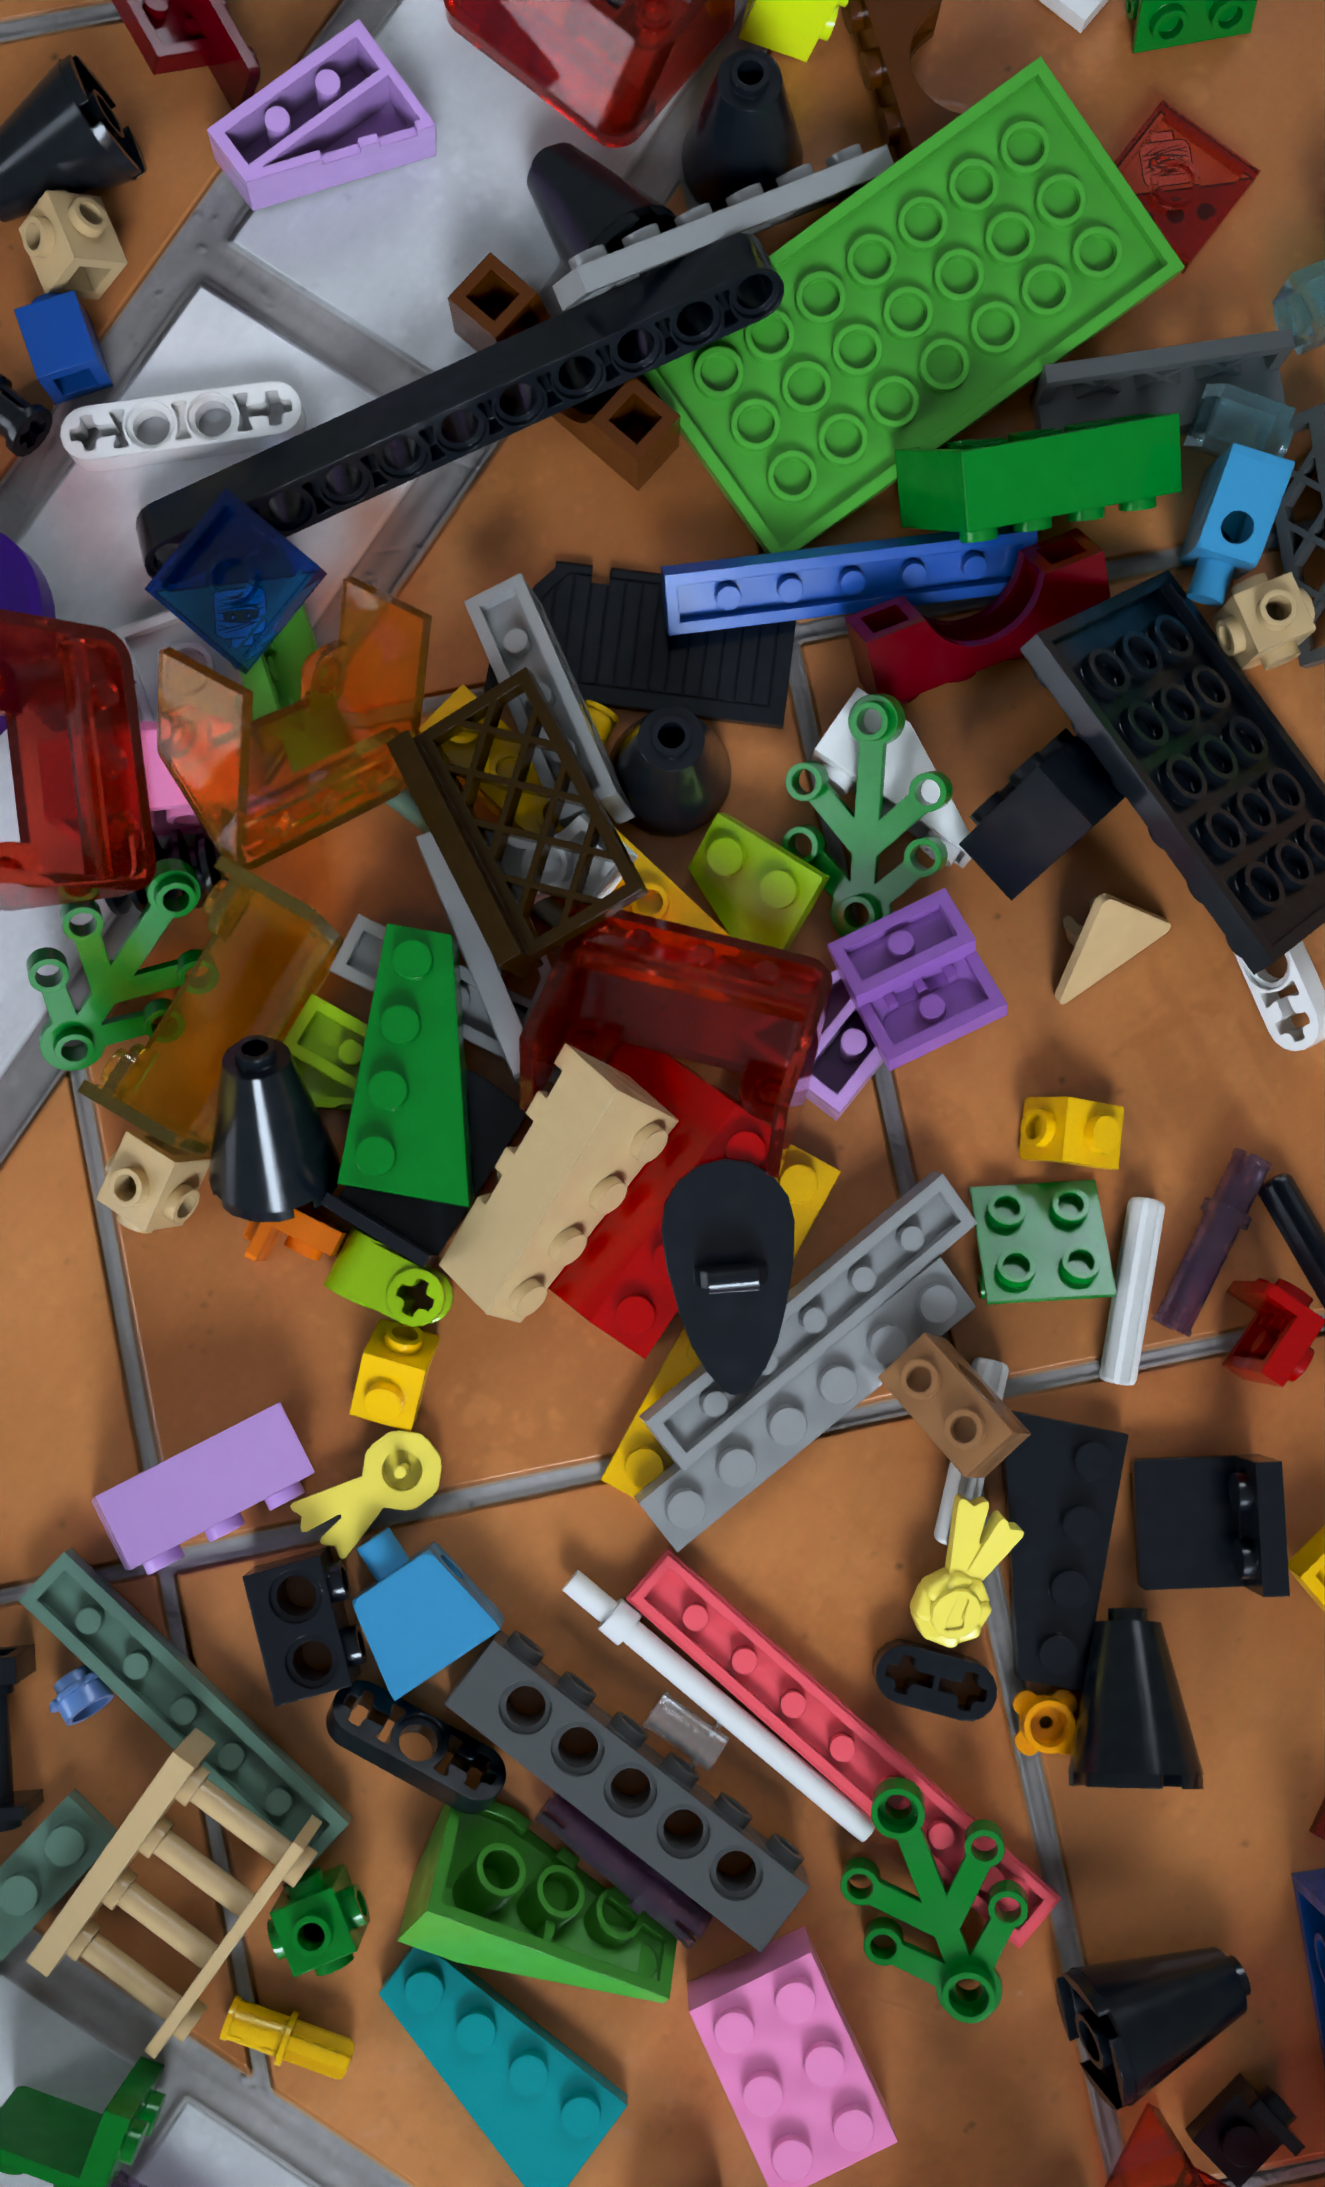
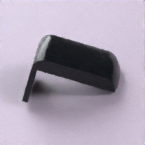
M467 1069L472 1183L474 1186V1199L476 1200L494 1172V1167L504 1149L511 1145L520 1130L527 1114L506 1093L482 1076ZM348 1186L344 1188L341 1195L327 1192L320 1203L421 1267H432L437 1262L471 1209Z

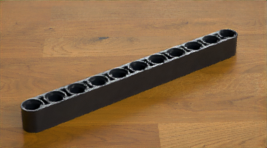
M737 233L725 237L151 502L141 509L136 518V530L147 574L158 583L173 586L201 577L229 564V554L236 548L245 550L247 555L260 550L267 543H275L766 318L781 304L784 295V283L758 238L748 233ZM204 551L212 552L216 558L215 565L209 570L201 569L197 563L198 556Z

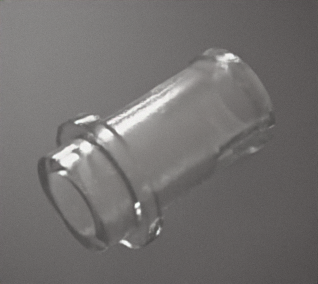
M664 1691L642 1725L690 1759L687 1766L692 1769L699 1765L706 1771H709L729 1740V1737L720 1731L722 1727L720 1722L716 1720L711 1725L672 1698L671 1694L667 1691Z

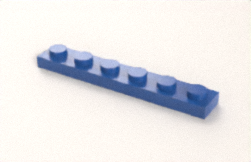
M1013 525L998 527L997 539L983 542L961 543L959 541V532H940L661 566L665 628L668 635L673 636L857 613L901 595H904L913 606L1000 595L1014 572L1019 550L1036 544L1038 541V531L1014 532Z

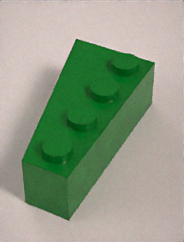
M1138 413L1065 424L1064 432H1062V428H1046L1008 433V438L966 439L946 442L947 449H920V447L895 450L901 527L959 532V541L961 543L997 539L998 527L1013 525L1014 532H1032L1052 528V517L1066 514L1067 521L1069 522L1104 518L1105 506L1118 504L1119 511L1151 509L1157 507L1156 496L1182 492L1179 413Z
M388 923L386 925L337 1184L471 1208L475 1199L472 1183V1151L468 1119V1087L463 1039L464 1024L459 947L450 934Z

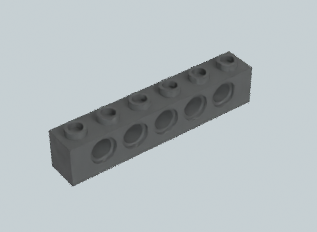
M502 1630L492 1635L450 1690L445 1705L762 1953L810 1888L805 1868L801 1865L805 1858L800 1851L779 1834L773 1833L767 1839L748 1823L752 1819L751 1814L728 1794L721 1792L716 1799L696 1783L700 1775L683 1758L673 1752H669L664 1758L645 1743L648 1734L629 1716L617 1711L614 1717H611L592 1702L597 1696L596 1693L578 1676L565 1671L562 1677H560L542 1663L541 1660L545 1656L544 1652L528 1637L518 1631H514L509 1637ZM530 1686L537 1689L543 1695L545 1706L535 1714H522L512 1706L509 1695L518 1687ZM582 1727L594 1734L597 1739V1745L592 1751L577 1755L569 1752L563 1746L561 1736L571 1728ZM627 1768H634L642 1771L649 1779V1783L642 1792L627 1795L620 1792L614 1786L612 1780L618 1772ZM681 1809L690 1810L698 1815L701 1822L692 1833L677 1835L671 1832L665 1825V1821L671 1813ZM731 1851H742L748 1854L753 1861L747 1871L733 1876L723 1873L717 1867L723 1855Z

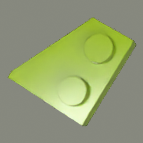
M726 812L717 813L688 866L689 871L726 931L742 947L741 955L752 973L763 983L772 980L830 878L827 874Z
M311 993L283 1043L289 1048L316 1108L351 1111L367 1024Z

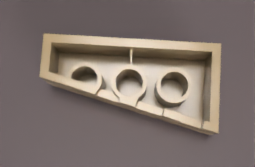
M567 1043L564 1044L554 1062L562 1072L551 1092L538 1091L526 1111V1114L533 1120V1123L524 1139L516 1147H506L494 1167L497 1170L499 1182L493 1193L477 1197L439 1263V1266L486 1315L521 1323L526 1316L535 1312L542 1305L547 1296L548 1287L566 1265L575 1261L582 1254L587 1245L588 1236L606 1214L615 1210L622 1203L627 1194L628 1185L647 1162L652 1161L662 1152L667 1144L668 1134L679 1122L673 1114L629 1075Z

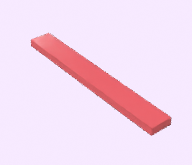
M667 1547L626 1594L625 1599L870 1817L873 1794L881 1782L893 1777H902L914 1782L921 1789L925 1798V1819L922 1826L941 1878L949 1886L965 1855V1831L976 1819L675 1552ZM892 1795L887 1799L891 1807L899 1810L905 1809L911 1804L910 1800L902 1795ZM980 1836L972 1843L981 1851H989L996 1846V1842L987 1836ZM1005 1846L1002 1860L997 1865L990 1867L971 1907L988 1920L990 1917L988 1913V1892L990 1888L1001 1880H1012L1020 1884L1027 1894L1028 1916L1021 1926L1013 1929L1008 1939L1020 1949L1061 1900V1897L1052 1886ZM1010 1897L1002 1898L996 1903L1003 1911H1013L1020 1905L1018 1901Z

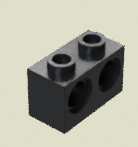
M329 1546L255 1566L242 1576L275 1707L346 1688L354 1684L361 1673L360 1664L367 1662L366 1647L359 1625L349 1626L343 1600L350 1599L351 1597L349 1579L342 1560L333 1562ZM302 1576L312 1582L316 1590L314 1605L302 1607L294 1604L289 1599L286 1593L288 1577ZM312 1640L324 1643L331 1651L333 1658L332 1667L326 1670H316L308 1666L302 1656L303 1643Z

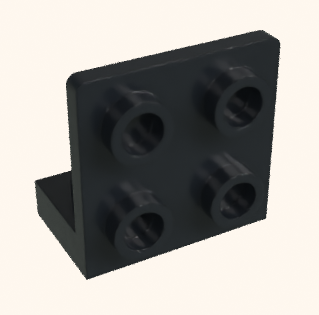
M1260 1454L1136 1458L1131 1462L1137 1583L1142 1589L1245 1587L1262 1597L1290 1596L1282 1461Z

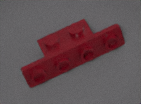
M111 0L153 75L208 66L233 110L254 95L260 79L259 62L254 50L246 45L233 22L225 0Z

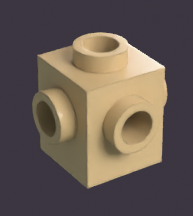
M46 190L18 229L24 248L30 256L45 294L51 292L65 293L74 290L78 298L99 300L128 263L100 196L69 193L66 190Z
M1292 572L1268 580L1266 573H1260L1241 581L1229 590L1232 597L1212 618L1220 646L1228 656H1232L1243 672L1261 664L1266 671L1293 660L1301 654L1298 646L1317 629L1314 624L1315 610L1313 602L1303 588H1298Z
M165 1128L126 1131L118 1150L112 1154L105 1166V1180L96 1200L116 1212V1219L120 1224L136 1232L152 1233L153 1230L183 1226L184 1221L192 1215L199 1203L200 1193L198 1190L210 1166L211 1157Z

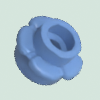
M84 1665L69 1672L55 1683L53 1688L57 1696L49 1704V1710L51 1713L59 1711L66 1725L71 1726L99 1712L111 1702L114 1694L95 1673Z

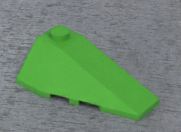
M494 1801L489 1808L480 1813L467 1814L444 1804L412 1876L397 1938L398 1942L461 1964L659 2003H665L670 1999L678 1938L677 1933L617 1887L609 1889L603 1887L576 1866L580 1860L564 1846L558 1851L529 1830L528 1827L531 1821L514 1808Z

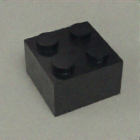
M1067 728L1059 733L1040 752L1037 751L1008 778L1010 782L1001 791H996L971 814L970 818L977 827L959 843L965 852L1011 901L1126 798L1113 786L1108 771L1090 746L1080 739L1078 735L1074 736Z

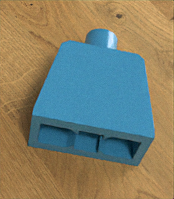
M1233 443L1206 469L1179 555V562L1195 568L1186 594L1187 598L1204 605L1221 607L1223 606L1231 580H1238L1257 566L1291 477L1295 461ZM1222 533L1227 537L1229 542L1223 537Z
M387 1527L356 1548L376 1581L361 1590L352 1600V1604L388 1691L394 1701L501 1630L505 1619L501 1611L436 1542L429 1544L409 1558L390 1527Z

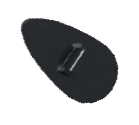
M721 1158L698 1164L677 1180L664 1203L661 1232L667 1271L691 1346L707 1373L723 1391L731 1395H741L752 1389L770 1360L779 1338L794 1261L795 1220L788 1195L771 1173L750 1161Z

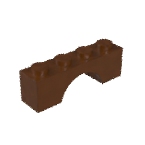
M849 0L845 8L841 6L844 23L849 34L857 33L862 48L859 55L862 79L868 91L875 89L881 107L877 113L880 135L884 145L887 144L888 147L894 146L899 161L962 114L950 111L934 102L918 84L911 65V58L914 53L934 35L942 0Z
M491 252L448 297L454 332L477 352L551 318L538 293ZM633 378L552 416L637 491L641 489L679 447L680 415L637 378Z

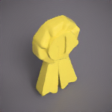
M404 1430L388 1432L366 1451L362 1476L295 1500L290 1507L292 1511L302 1516L300 1525L302 1532H308L331 1518L341 1515V1518L321 1537L320 1543L327 1546H335L338 1556L344 1559L352 1552L383 1508L403 1511L414 1510L434 1495L440 1485L442 1472L441 1454L431 1441L420 1432H407Z
M956 1494L953 1503L945 1567L922 1578L910 1602V1613L922 1636L947 1648H954L959 1643L979 1637L981 1628L992 1611L989 1597L982 1581L1024 1535V1531L1018 1524L1008 1522L998 1510L992 1512L985 1524L989 1510V1502L985 1497H977L968 1501L963 1495Z

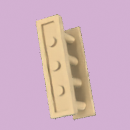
M196 1727L169 1756L26 1960L28 1964L45 1977H48L66 1955L75 1962L82 1957L164 2019V2023L144 2050L153 2059L156 2058L171 2036H174L183 2043L208 2007L198 1999L282 1880L293 1888L318 1854L308 1843L323 1823L312 1814L292 1842L210 1781L208 1776L211 1772L202 1766V1763L214 1748L216 1742ZM176 1800L185 1807L189 1802L193 1803L275 1865L256 1894L171 1831L174 1823L165 1816ZM139 1853L148 1859L155 1854L238 1917L219 1945L134 1882L138 1875L129 1867ZM103 1904L110 1910L119 1906L201 1968V1971L183 1996L98 1933L102 1926L94 1921L93 1918Z

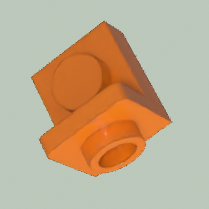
M303 1207L293 1209L295 1218L281 1222L249 1221L243 1238L250 1241L244 1256L255 1262L266 1261L283 1232L288 1235L284 1243L286 1247L309 1259L319 1261L323 1253L329 1256H337L350 1231Z

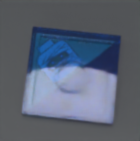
M225 488L145 587V590L233 666L247 674L327 573Z

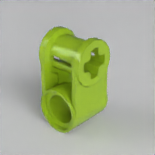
M352 1226L323 1284L329 1290L356 1304L374 1309L401 1324L411 1327L425 1326L441 1320L450 1311L454 1300L453 1286L448 1277L433 1267H421L355 1226ZM427 1282L429 1285L426 1294L434 1299L433 1306L419 1308L415 1312L412 1309L415 1299L407 1294L410 1286H419Z

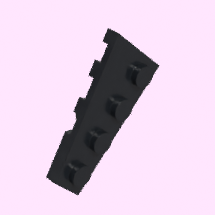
M1011 1410L1031 1432V1435L1004 1459V1462H1001L1003 1489L1006 1494L1007 1521L1018 1524L1024 1531L1023 1538L1008 1553L1011 1576L1009 1596L1014 1674L1021 1680L1082 1692L1129 1435L1123 1432Z

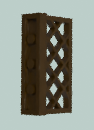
M527 667L416 736L407 729L386 743L499 967L522 978L544 965L541 957L649 893L534 674ZM525 692L533 707L525 734L497 728L504 705ZM485 717L483 724L476 723ZM542 726L550 740L539 738ZM462 731L479 734L470 768L450 764L441 747V744ZM494 738L521 744L511 779L484 772ZM535 748L555 752L561 760L554 789L525 782ZM456 776L466 778L464 788H462ZM571 781L579 795L567 793ZM481 782L508 789L498 823L478 819L473 810ZM522 792L550 799L540 834L512 827ZM564 803L585 807L591 817L583 845L554 838ZM485 831L495 833L492 840V844L490 843ZM600 836L608 851L596 848ZM509 837L537 844L526 879L506 874L501 865ZM551 847L580 854L569 890L540 883ZM593 858L615 863L625 882V885L602 899L583 894ZM513 886L523 888L520 900ZM537 892L566 899L559 924L538 936L529 919ZM580 903L590 905L577 913Z

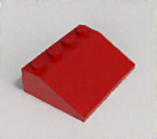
M631 1030L608 1065L629 1075L673 1114L679 1122L668 1134V1141L662 1152L655 1159L647 1162L628 1185L627 1194L622 1203L615 1210L606 1214L588 1236L587 1245L582 1254L563 1268L548 1289L590 1323L646 1359L678 1311L667 1271L661 1232L664 1203L677 1180L698 1164L721 1158L750 1161L771 1173L792 1142V1136Z

